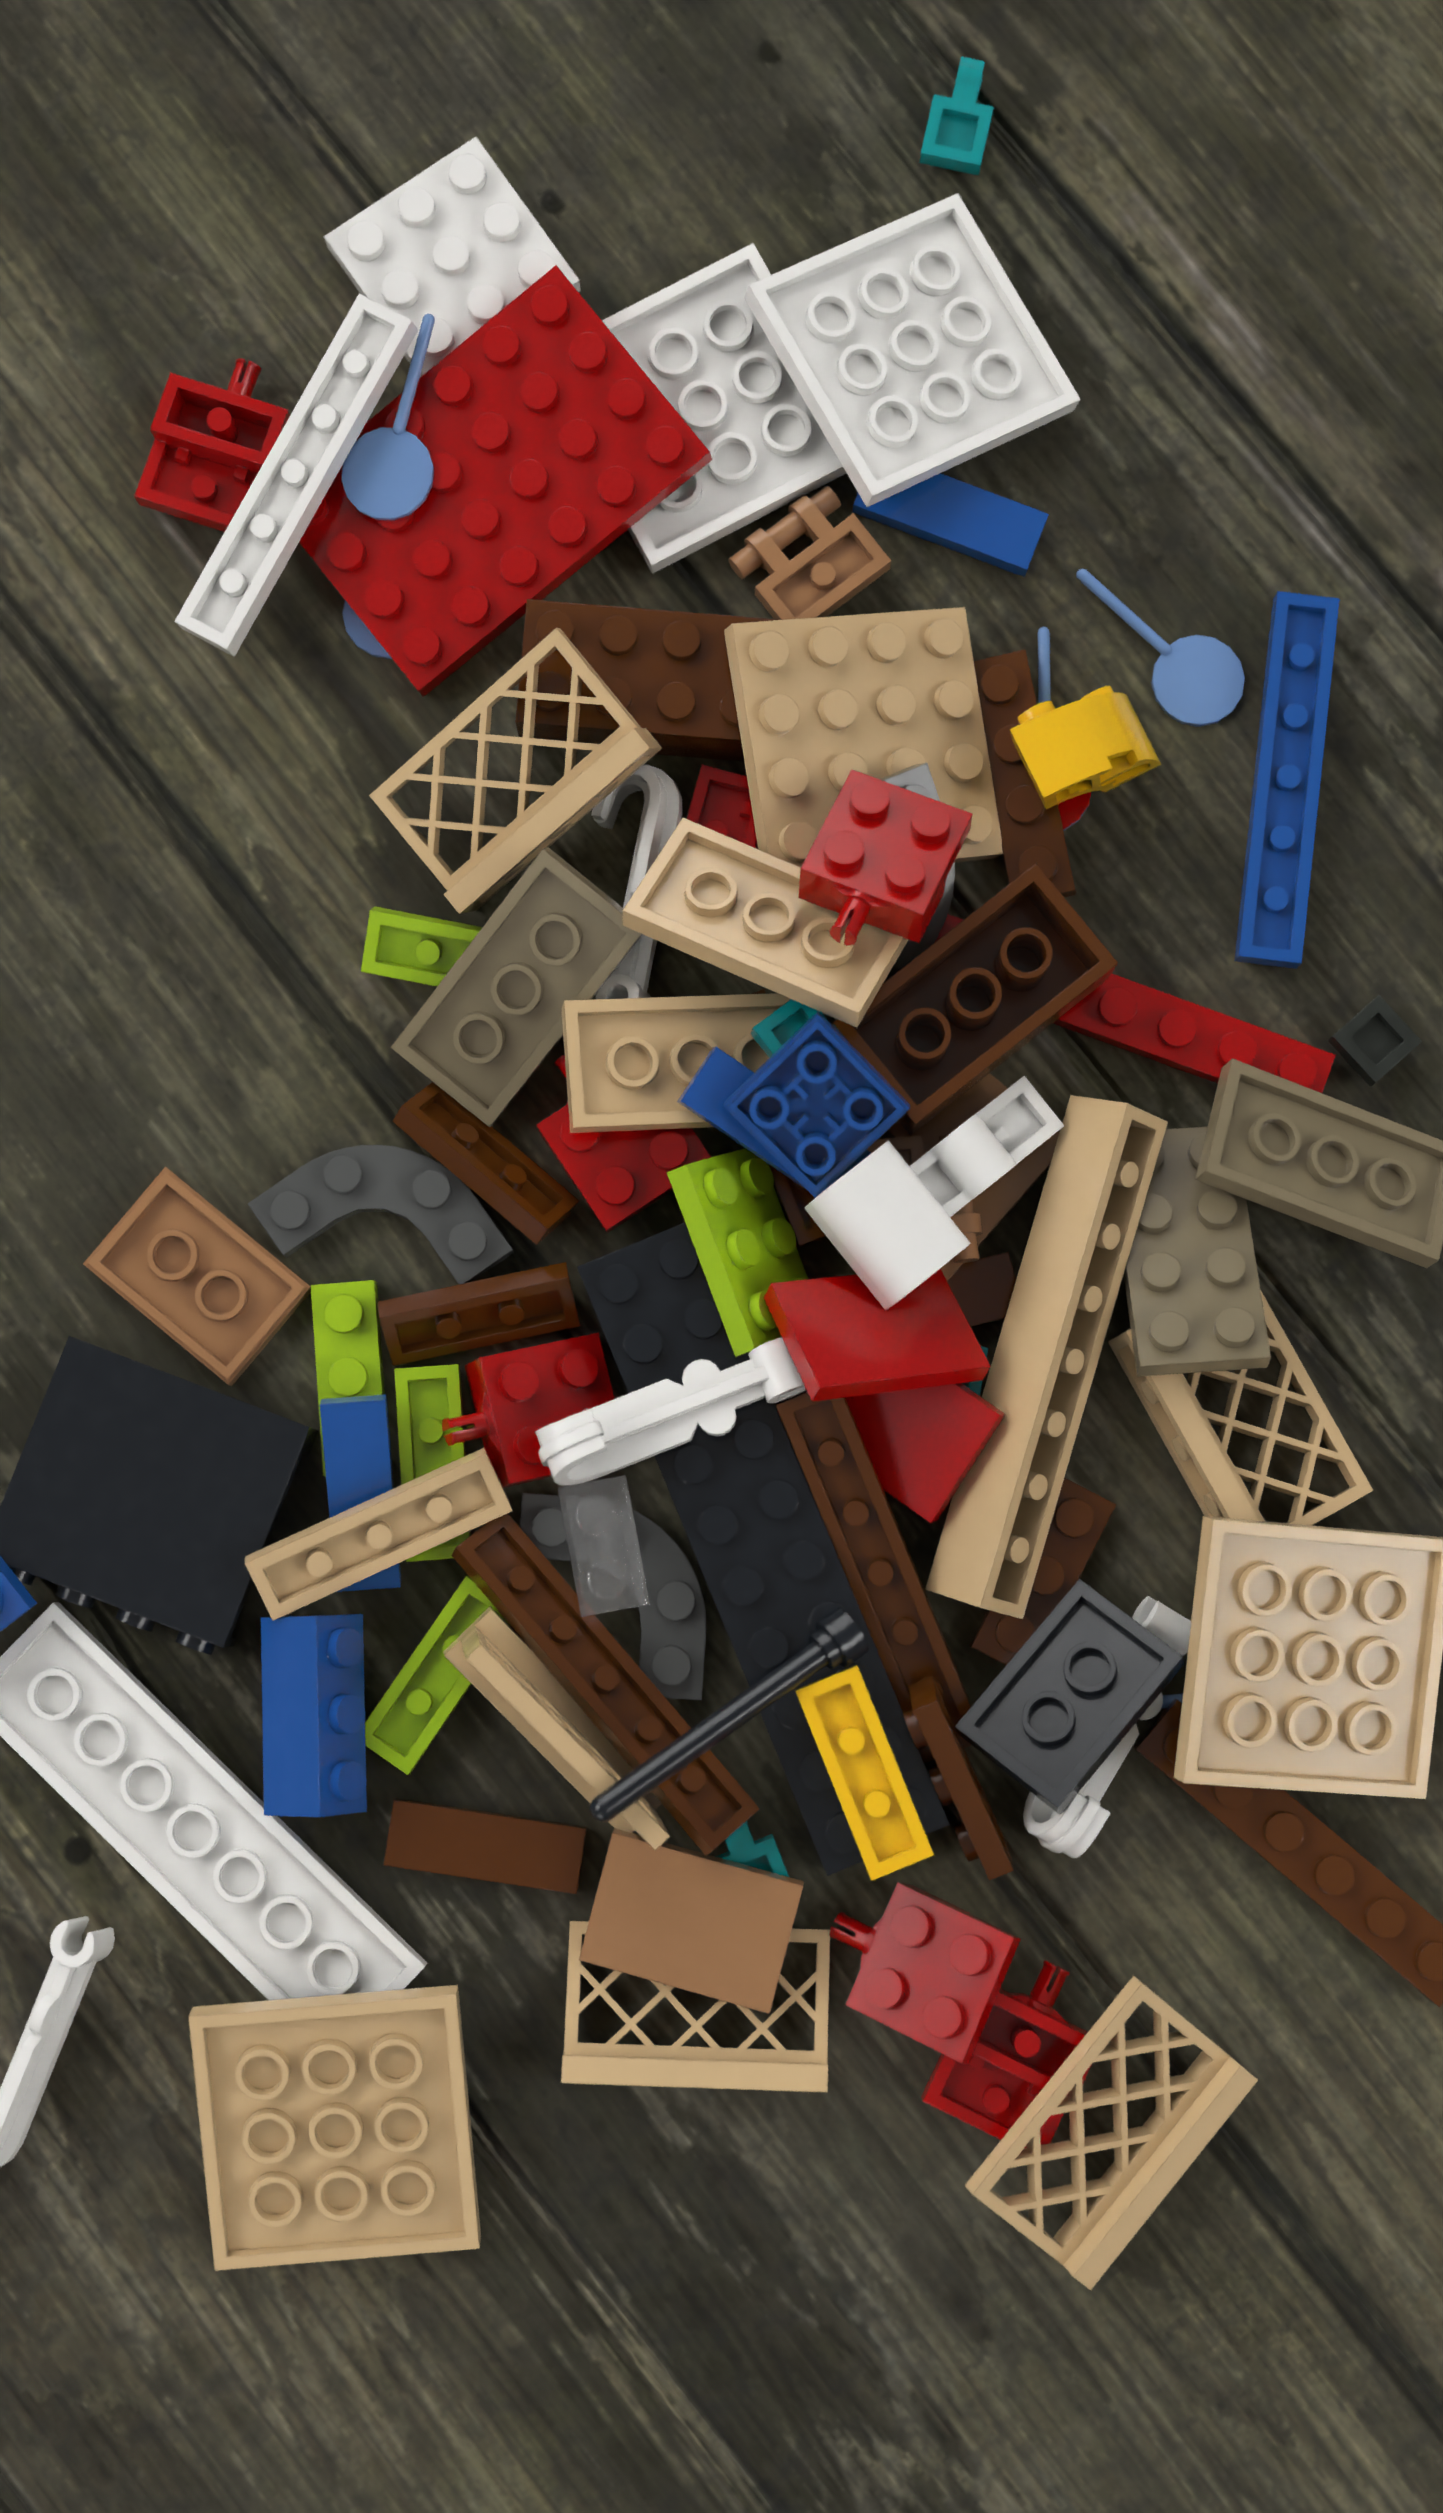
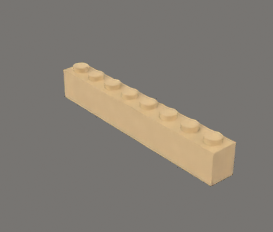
M1070 1095L1062 1122L1064 1127L1060 1129L982 1395L983 1399L1006 1415L952 1497L925 1590L979 1608L1020 1619L1024 1617L1168 1124L1167 1121L1129 1103Z

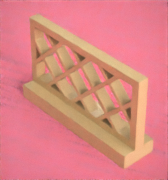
M555 628L369 796L447 890L443 895L459 914L478 910L533 862L542 849L550 847L659 752L662 747L646 728L640 727L560 628ZM556 649L572 667L570 695L537 692L539 665ZM527 676L526 691L512 690ZM582 680L596 697L581 696ZM503 697L525 698L523 737L490 734L492 707ZM537 699L569 702L567 741L534 738ZM580 703L603 705L620 727L600 744L578 742ZM480 718L479 733L465 732ZM456 739L478 740L476 778L444 776L445 750ZM490 741L522 744L519 782L487 780ZM533 745L566 748L564 776L553 786L530 784ZM577 749L592 750L576 765ZM433 760L432 774L419 773ZM410 780L432 782L429 819L409 818L392 796ZM443 783L475 786L473 824L441 821ZM486 787L519 790L517 817L506 827L484 825ZM530 791L545 792L529 806ZM416 826L429 827L428 841ZM440 828L472 831L470 859L455 872L449 868L439 855ZM483 832L497 834L482 847Z
M1262 1291L1261 1296L1270 1351L1275 1353L1281 1364L1276 1386L1246 1377L1247 1369L1235 1370L1234 1373L1226 1370L1188 1373L1187 1380L1183 1373L1137 1376L1131 1329L1108 1341L1204 1516L1265 1521L1258 1508L1263 1488L1266 1487L1294 1496L1288 1520L1289 1524L1312 1526L1373 1491ZM1200 1374L1231 1384L1223 1416L1203 1410L1198 1402L1195 1393ZM1290 1382L1293 1385L1296 1393L1288 1390ZM1243 1388L1273 1397L1266 1429L1235 1420ZM1285 1401L1305 1407L1313 1422L1308 1443L1277 1433ZM1211 1424L1220 1426L1218 1436ZM1232 1430L1263 1440L1255 1472L1234 1466L1227 1454ZM1321 1438L1325 1442L1328 1449L1319 1447ZM1274 1444L1305 1453L1297 1486L1267 1477ZM1316 1458L1336 1463L1349 1488L1334 1497L1309 1490ZM1242 1480L1252 1483L1250 1493ZM1306 1500L1319 1504L1303 1513Z
M491 1606L443 1652L444 1656L590 1804L596 1796L633 1771L523 1639ZM649 1792L608 1821L615 1829L629 1833L636 1831L655 1851L670 1837L656 1810L662 1803L652 1792Z
M570 1921L561 2083L828 2092L830 1930L792 1929L789 1943L816 1944V1972L797 1990L780 1974L778 1983L790 1997L763 2023L749 2008L736 2005L757 2029L738 2048H721L702 2026L727 2003L726 2001L718 2000L696 2021L671 1993L675 1987L651 1981L660 1992L634 2017L630 2018L606 1991L623 1972L614 1970L599 1984L582 1965V1961L579 1960L583 1946V1936L586 1934L589 1921ZM582 1974L594 1990L580 2002ZM814 1983L815 2011L801 1997ZM600 1995L626 2024L605 2044L578 2043L579 2015ZM664 1998L691 2025L671 2046L654 2045L637 2026ZM794 2002L814 2022V2051L786 2050L768 2030ZM632 2030L644 2045L617 2043ZM697 2032L710 2047L682 2045ZM762 2034L775 2049H749L748 2047Z
M1133 1976L965 2184V2187L978 2200L1061 2263L1076 2280L1089 2290H1092L1253 2088L1258 2079L1139 1979ZM1143 2001L1153 2009L1154 2035L1125 2041V2022ZM1168 2022L1178 2031L1169 2033ZM1195 2044L1202 2050L1184 2074L1170 2077V2048ZM1154 2052L1155 2080L1127 2085L1126 2057ZM1111 2059L1112 2088L1083 2093L1082 2076L1091 2064ZM1155 2096L1156 2109L1143 2126L1128 2129L1127 2101ZM1112 2104L1113 2132L1084 2137L1083 2109ZM1069 2112L1070 2140L1040 2145V2128L1050 2115ZM1114 2148V2162L1099 2179L1086 2181L1085 2154ZM1071 2157V2184L1042 2189L1041 2162ZM1027 2165V2193L1001 2197L992 2190L993 2186L1008 2168ZM1072 2201L1071 2216L1054 2237L1050 2236L1043 2230V2206ZM1029 2209V2218L1020 2211Z

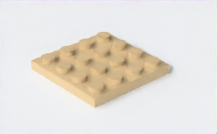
M965 607L732 623L724 630L758 850L801 867L851 769L881 779L916 764L927 763L940 802L973 814L970 831L955 859V863L994 859L1003 854L1002 837Z
M1203 1516L1174 1778L1187 1784L1426 1799L1443 1654V1537Z
M458 1985L192 2007L189 2014V2027L215 2271L480 2249L481 2230Z

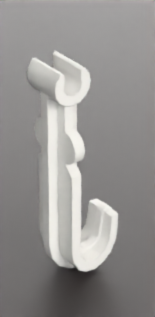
M647 764L641 766L594 807L591 814L599 826L612 829L622 801L636 791H643L644 806L623 908H625L682 819V797L676 783L661 769ZM642 935L597 992L596 999L651 998L650 994L647 993L657 940Z
M781 1337L756 1347L748 1354L750 1360L720 1371L709 1360H695L688 1364L683 1372V1385L669 1379H664L547 1425L535 1431L541 1446L538 1454L542 1465L549 1467L555 1483L558 1485L581 1484L692 1441L698 1424L708 1435L716 1437L725 1435L735 1425L737 1418L736 1409L766 1398L769 1404L781 1402L806 1391V1387Z
M1147 1596L1137 1607L1132 1619L1184 1656L1188 1652L1191 1621L1161 1602ZM1162 1692L1140 1717V1720H1149L1159 1713L1163 1705ZM1136 1723L1060 1815L1032 1792L1029 1793L1023 1812L1024 1826L1028 1833L1038 1838L1041 1846L1051 1852H1062L1071 1858H1078L1093 1843L1110 1815L1108 1810L1100 1806V1800L1139 1736Z
M88 1916L63 1921L56 1926L51 1934L50 1949L53 1959L0 2088V2168L14 2159L23 2145L95 1964L107 1957L113 1949L115 1936L112 1927L88 1932L84 1943H82V1934L89 1922Z

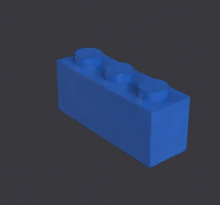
M363 1614L284 1616L276 1620H272L271 1617H261L264 1816L327 1817L367 1812Z

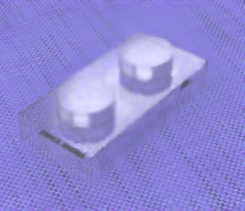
M626 1475L558 1488L581 1617L650 1604Z

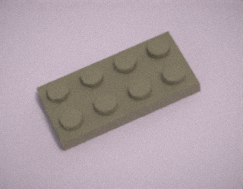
M549 847L541 850L390 1048L488 1127H491L563 1037L561 1011L563 1002L565 1000H592L643 934L623 926L624 908Z
M1233 1058L1221 1068L1195 1180L1425 1268L1439 1261L1443 1244V1140Z
M1207 1127L1166 1129L1124 1271L1137 1376L1267 1368L1271 1359L1247 1201L1242 1197L1195 1180Z

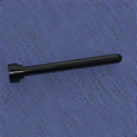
M841 1608L835 1609L815 1624L816 1632L809 1636L810 1644L596 1796L590 1804L592 1817L599 1822L612 1820L823 1667L827 1666L829 1669H834L839 1664L843 1667H848L869 1652V1646L857 1624Z

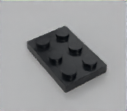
M1079 1579L957 1723L955 1728L958 1735L1060 1815L1183 1667V1656Z

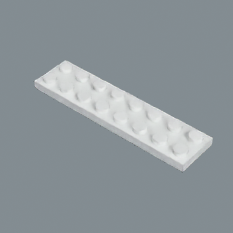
M53 1602L0 1657V1736L268 2000L401 1990L427 1965V1962L278 1816H264V1802L59 1602Z

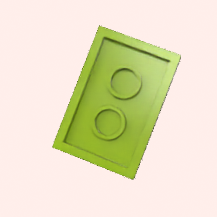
M744 1148L689 1163L667 1172L735 1357L750 1352L764 1343L781 1338L782 1336L764 1300V1296L771 1283L807 1280L808 1277L796 1248L794 1230L785 1218L774 1189V1178L768 1164Z

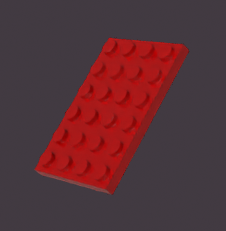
M555 265L419 378L405 431L416 435L429 450L434 465L433 486L426 501L412 514L394 521L375 520L360 513L347 498L341 481V467L299 543L418 692L424 697L526 613L527 599L543 600L713 459L707 447L557 265ZM402 393L366 422L357 440L365 433L378 428H393Z

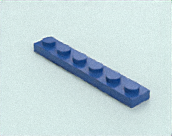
M1277 591L1273 598L1234 959L1237 962L1297 969L1302 964L1340 598Z

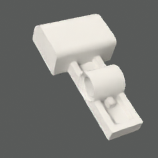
M1023 1076L910 1166L888 1140L819 1194L804 1209L882 1307L887 1310L971 1244L950 1217L1063 1128L1064 1124L1028 1079Z

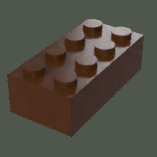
M527 599L521 659L555 628H560L640 727L646 728L659 743L662 749L656 753L657 755L744 762L724 630L732 623L779 619ZM557 649L539 665L538 693L570 695L572 667ZM527 676L519 682L518 691H526ZM582 680L581 696L596 697ZM525 698L517 699L515 722L519 737H523ZM536 700L534 738L567 741L569 702ZM580 703L578 742L600 744L620 727L603 705Z
M1035 863L884 982L857 1028L838 1019L833 1023V1026L910 1104V1109L898 1121L911 1136L1108 980L1118 962Z

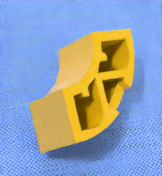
M1111 686L1096 689L1080 700L1056 709L1052 701L1039 703L1019 715L1017 719L1020 725L1010 729L1013 744L1046 809L1088 792L1100 790L1105 793L1161 765L1128 696L1124 693L1113 692Z

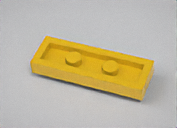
M854 1665L795 1689L871 1881L933 1856V1851L858 1666Z

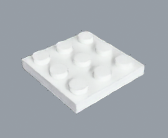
M474 137L324 236L327 248L361 295L413 321L418 332L404 355L409 363H411L424 315L432 314L434 316L435 323L420 377L555 265H557L578 292L581 291L580 280L477 137Z

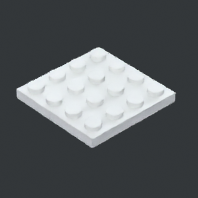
M958 193L749 284L744 297L866 507L1071 413L1081 400Z
M754 243L602 320L707 447L713 459L628 529L652 574L846 474L841 462L744 298L749 284L771 275Z

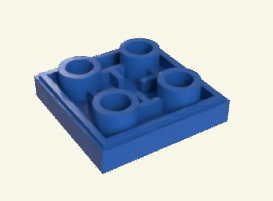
M819 1011L724 1101L723 1105L815 1198L910 1109V1104Z

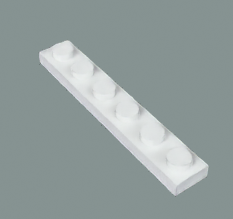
M358 294L174 622L183 630L235 657L418 332L411 319Z

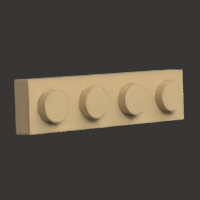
M482 1448L245 1556V1565L272 1620H276L512 1512V1507L485 1448Z

